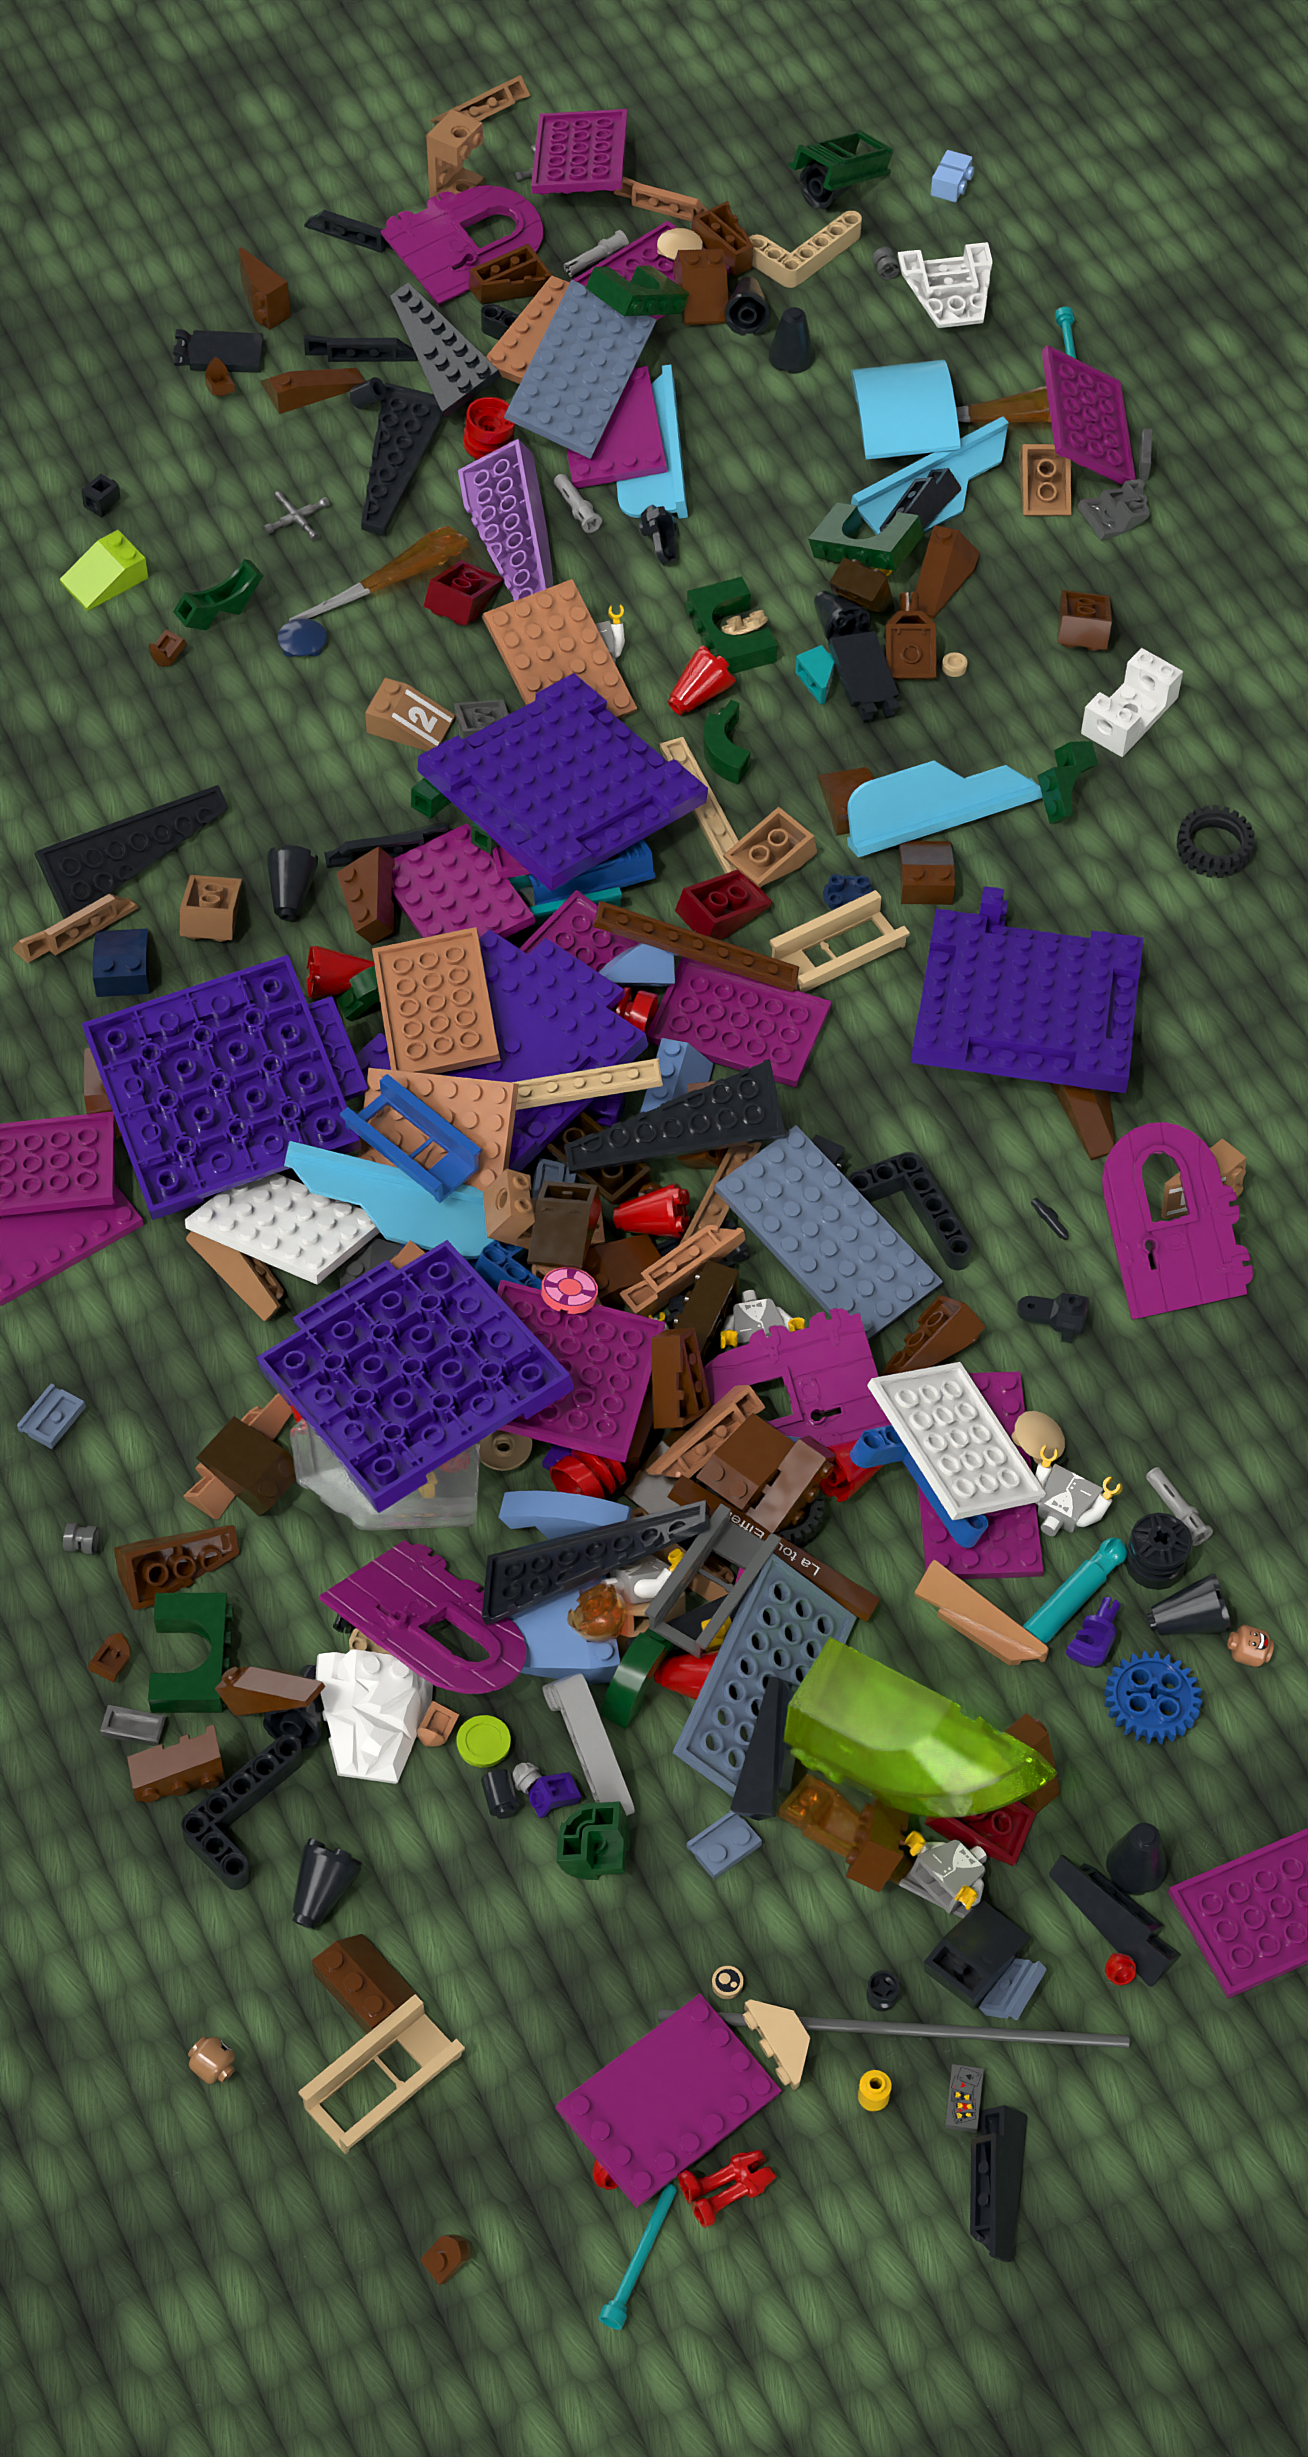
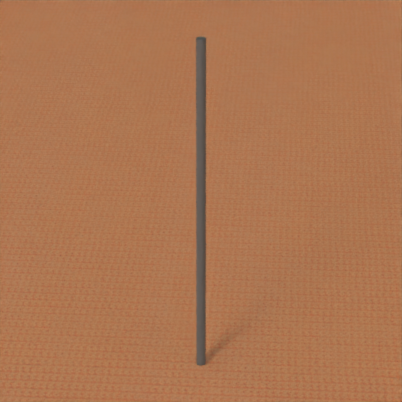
M659 2009L658 2022L665 2021L678 2010ZM716 2012L726 2025L748 2027L743 2018V2013ZM798 2017L805 2030L1119 2048H1129L1130 2043L1129 2035Z

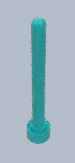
M1061 307L1055 312L1056 323L1062 328L1066 354L1077 359L1071 325L1074 322V313L1070 307Z
M669 2183L664 2187L614 2299L610 2300L608 2304L603 2305L598 2320L607 2327L621 2330L627 2319V2308L625 2305L676 2194L677 2189L674 2184Z

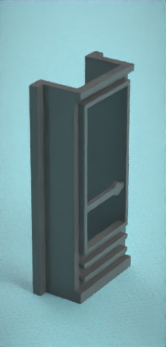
M723 1504L719 1505L710 1518L709 1529L698 1535L644 1612L649 1617L650 1630L697 1658H700L702 1652L707 1649L781 1542V1538L773 1533L768 1536L766 1541H763L730 1521L731 1509ZM712 1551L745 1570L734 1586L721 1581L701 1569V1566ZM696 1573H699L725 1588V1591L729 1594L695 1641L666 1624L663 1620Z

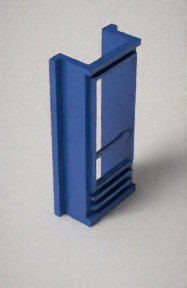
M642 839L617 853L619 858L601 862L552 891L535 876L528 874L527 877L533 886L535 906L567 899L576 890L585 895L654 879L652 852L645 840Z
M386 1074L379 1080L380 1096L360 1113L356 1114L347 1107L340 1113V1117L345 1120L347 1129L354 1131L433 1195L437 1202L441 1203L479 1170L478 1155L482 1153V1149L390 1075ZM387 1105L391 1106L429 1137L425 1143L409 1156L367 1123ZM434 1141L447 1151L448 1154L426 1171L413 1159Z

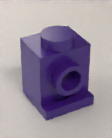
M986 886L983 888L979 915L988 916L987 924L1002 926L1005 924L1008 900H1003L1004 889Z

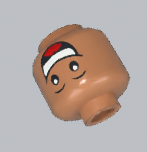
M1243 1625L1237 1632H1231L1227 1648L1231 1649L1234 1661L1252 1667H1259L1264 1662H1269L1273 1653L1274 1641L1270 1639V1635L1266 1630Z

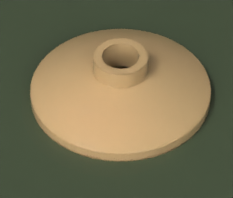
M496 1430L477 1442L475 1450L480 1461L489 1468L501 1471L512 1470L521 1466L529 1458L532 1451V1438ZM501 1448L509 1449L508 1451H499Z

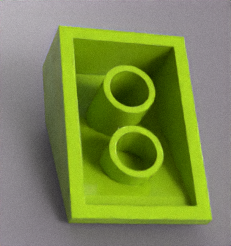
M116 530L99 539L60 578V583L86 611H89L148 579L146 559L119 530Z

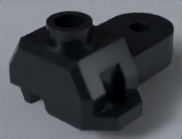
M652 504L641 513L642 522L639 523V528L644 536H648L654 541L655 552L660 563L663 566H667L678 560L675 539L680 535L679 528L673 515L665 510L664 506L656 507Z
M1061 1293L1055 1299L1025 1296L1018 1301L1017 1314L1025 1321L1050 1325L1055 1331L1062 1332L1061 1342L1072 1343L1073 1334L1082 1335L1084 1333L1090 1302L1088 1297Z

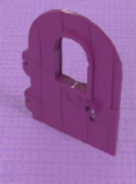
M492 185L476 186L456 195L449 191L441 192L438 194V198L436 196L429 198L426 206L427 209L417 214L411 211H402L397 214L400 220L395 215L391 216L386 222V228L381 230L382 236L438 306L470 290L468 284L471 268L526 244H529L536 253L543 238L542 221L535 207L525 197L515 191ZM496 214L510 216L515 221L516 228L510 236L500 238L480 249L464 230V228Z
M1166 1122L1148 1123L1134 1128L1122 1136L1112 1147L1105 1161L1102 1174V1189L1131 1320L1247 1294L1246 1284L1252 1280L1254 1271L1252 1265L1243 1267L1242 1261L1248 1262L1251 1260L1250 1253H1248L1244 1246L1236 1245L1232 1225L1239 1219L1240 1209L1239 1205L1230 1207L1229 1202L1237 1200V1196L1233 1188L1222 1184L1216 1159L1207 1144L1194 1132L1180 1125ZM1165 1153L1174 1160L1177 1169L1180 1171L1179 1177L1188 1215L1179 1217L1180 1219L1174 1218L1171 1221L1152 1222L1142 1178V1165L1148 1156ZM1146 1241L1150 1242L1151 1244L1150 1253H1152L1153 1260L1155 1264L1154 1270H1151L1150 1262L1148 1258L1149 1251L1145 1248Z
M833 1308L829 1310L832 1319L826 1320V1313L824 1311L819 1312L811 1318L810 1327L794 1332H789L782 1325H773L769 1327V1332L772 1335L766 1337L764 1328L759 1329L751 1335L748 1345L740 1346L718 1355L703 1369L711 1407L734 1386H754L783 1377L785 1387H787L786 1391L790 1395L793 1415L768 1421L767 1423L785 1436L801 1438L811 1436L826 1447L857 1440L866 1430L892 1425L867 1386L872 1378L878 1377V1373L860 1313L849 1315L842 1308ZM839 1408L842 1412L830 1417H823L820 1421L812 1420L814 1414L819 1413L823 1415L825 1412ZM702 1416L692 1421L691 1425L693 1426Z
M404 1540L319 1596L320 1601L417 1675L433 1685L446 1690L465 1694L487 1693L499 1690L511 1684L520 1675L526 1661L527 1647L524 1637L516 1624L506 1617L486 1625L482 1619L484 1590L479 1593L481 1586L472 1580L464 1579L460 1581L446 1571L447 1565L444 1558L438 1554L431 1557L434 1551L423 1544L411 1545ZM446 1618L483 1646L489 1653V1658L481 1662H470L454 1656L450 1650L425 1631L429 1626L439 1623Z

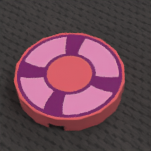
M562 1267L553 1269L542 1280L541 1296L552 1309L559 1312L561 1309L568 1310L567 1314L586 1312L593 1307L598 1295V1285L595 1280L586 1272L576 1268Z

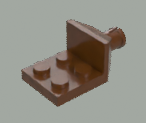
M909 592L899 594L900 611L887 622L883 633V638H886V661L893 680H935L936 624L923 611H919V593H911L910 604Z

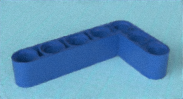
M494 1240L482 1249L474 1270L495 1293L498 1291L501 1280L539 1290L542 1288V1280L521 1265L528 1258L529 1249Z
M892 1425L869 1429L861 1434L850 1451V1458L855 1465L861 1468H871L903 1461L956 1543L965 1548H972L976 1545L988 1527L986 1516L980 1514L952 1520Z

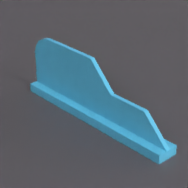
M671 365L662 366L663 374L651 384L667 472L617 481L620 509L630 517L641 518V513L652 504L656 507L664 506L665 510L669 513L677 512L679 519L688 517L675 381Z
M1002 416L961 438V449L934 452L854 494L850 505L858 507L860 516L877 535L881 533L880 526L914 479L927 478L931 469L949 468L960 484L961 491L923 528L924 533L932 530L934 525L939 526L963 513L968 480L1002 462L1009 422Z
M933 760L865 782L852 793L847 807L850 837H847L848 847L857 857L868 855L1043 798L1041 788L1032 778L1024 776L1007 765L964 778Z
M292 1141L289 1142L284 1166L292 1168L311 1193L360 1205L386 1240L407 1244L411 1240L419 1248L431 1250L448 1240L464 1259H478L482 1249L494 1241V1239L487 1238L483 1191L476 1187L462 1184L439 1203L433 1195L399 1168Z

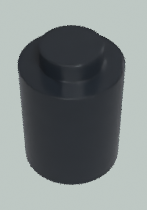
M377 377L358 384L350 390V400L358 409H364L386 397V387Z
M500 1769L485 1774L481 1778V1784L490 1815L497 1816L499 1819L513 1816L519 1808V1803L510 1772Z

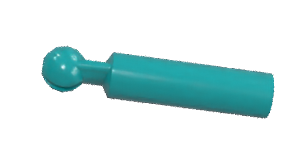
M1115 1537L1107 1538L1103 1541L1090 1560H1085L1022 1627L1046 1645L1101 1587L1112 1569L1125 1561L1128 1550L1125 1543Z

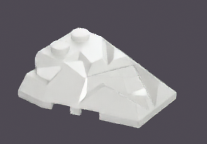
M988 242L965 245L963 257L923 261L921 250L898 252V260L903 277L937 328L983 323L992 267V257Z
M350 1650L347 1654L338 1652L319 1654L317 1656L315 1680L322 1681L326 1686L320 1692L324 1706L322 1714L324 1721L328 1722L331 1734L329 1742L338 1776L396 1784L416 1739L417 1728L432 1701L433 1684L417 1675L393 1655L363 1650Z

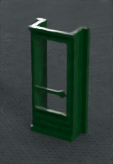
M858 129L855 133L817 142L812 145H798L794 161L789 162L788 167L798 170L814 163H821L827 166L829 169L823 187L831 191L890 174L891 170L888 168L894 149ZM860 139L878 149L865 154L854 155Z

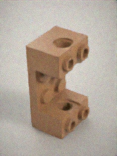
M451 110L426 135L429 198L433 196L438 198V194L441 192L449 191L456 195L476 186H485L484 176L462 167L463 161L468 159L471 151L479 147L484 140L483 124L455 110Z
M506 1169L483 1191L487 1238L526 1249L530 1248L537 1199L530 1198V1190L532 1189L530 1175ZM602 1211L589 1249L605 1242Z

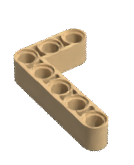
M856 211L843 213L791 253L762 235H752L749 237L754 246L752 266L785 287H796L859 240L862 216Z

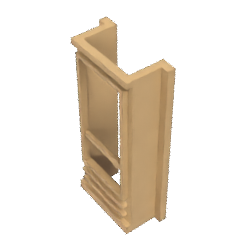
M875 890L771 939L770 945L772 946V958L800 967L794 990L805 993L899 947L904 948L906 937L910 936V932L905 926L896 930L893 929L880 912L881 896ZM870 920L882 932L883 936L837 958L829 949V945L825 943ZM821 945V949L825 950L832 960L815 968L804 952Z
M415 1994L298 2093L303 2098L305 2110L344 2154H347L349 2149L450 2063L460 2058L465 2047L457 2039L452 2043L427 2017L424 2012V2003ZM397 2041L421 2067L405 2083L399 2081L378 2058ZM375 2061L396 2084L397 2089L345 2133L320 2105L370 2063Z

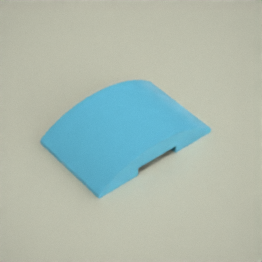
M945 360L851 370L866 460L961 449L954 393Z

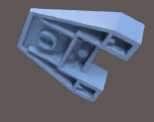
M606 1574L508 1616L522 1633L527 1647L526 1661L521 1673L553 1679H562L581 1673L589 1685L611 1682L620 1664L617 1639L587 1642L581 1607L597 1604V1596H604L601 1591V1581L607 1579Z

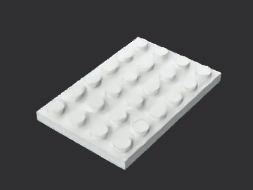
M277 1173L220 1192L185 1219L186 1229L314 1284H319L380 1233L363 1209L341 1200L313 1194L305 1185Z
M961 1362L876 1377L870 1380L867 1385L952 1520L1040 1502V1499L1045 1497V1491Z

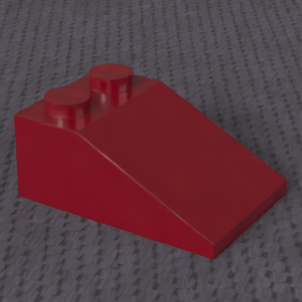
M461 560L430 580L423 607L430 609L435 615L446 616L452 619L458 625H468L477 619L502 585L504 579Z
M737 869L683 888L675 912L693 932L696 931V933L721 940L769 908L773 902L757 885Z
M964 1765L945 1773L924 1824L950 1841L958 1840L970 1849L979 1846L987 1856L1013 1866L1016 1864L1036 1813Z

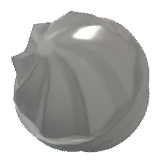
M531 1763L517 1765L512 1774L515 1788L522 1790L525 1794H528L538 1778L542 1777L540 1769Z

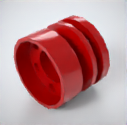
M484 397L476 399L467 409L463 447L469 455L477 460L513 442L516 424L504 418L509 404L504 400L495 397Z
M625 987V996L611 1011L647 1034L657 1012L658 995L640 990L633 1001L631 988Z
M572 1449L571 1456H563L549 1471L550 1478L558 1492L584 1495L605 1500V1495L610 1496L614 1494L616 1489L621 1488L627 1480L625 1471L619 1461Z

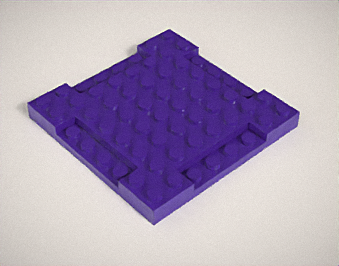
M575 673L537 692L534 702L464 739L457 735L418 756L417 771L473 822L487 832L493 840L550 891L705 804L708 795L707 786L675 759L669 762L608 711L606 709L607 701Z
M936 909L911 1063L1126 1093L1130 1071L1143 937L1091 930L1090 938L1053 932L987 924L988 916Z

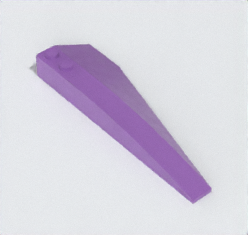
M517 439L458 470L464 507L468 513H472L473 518L471 520L478 529L482 541L486 544L487 551L500 575L503 577L504 583L511 592L514 601L553 587L547 528L532 452Z

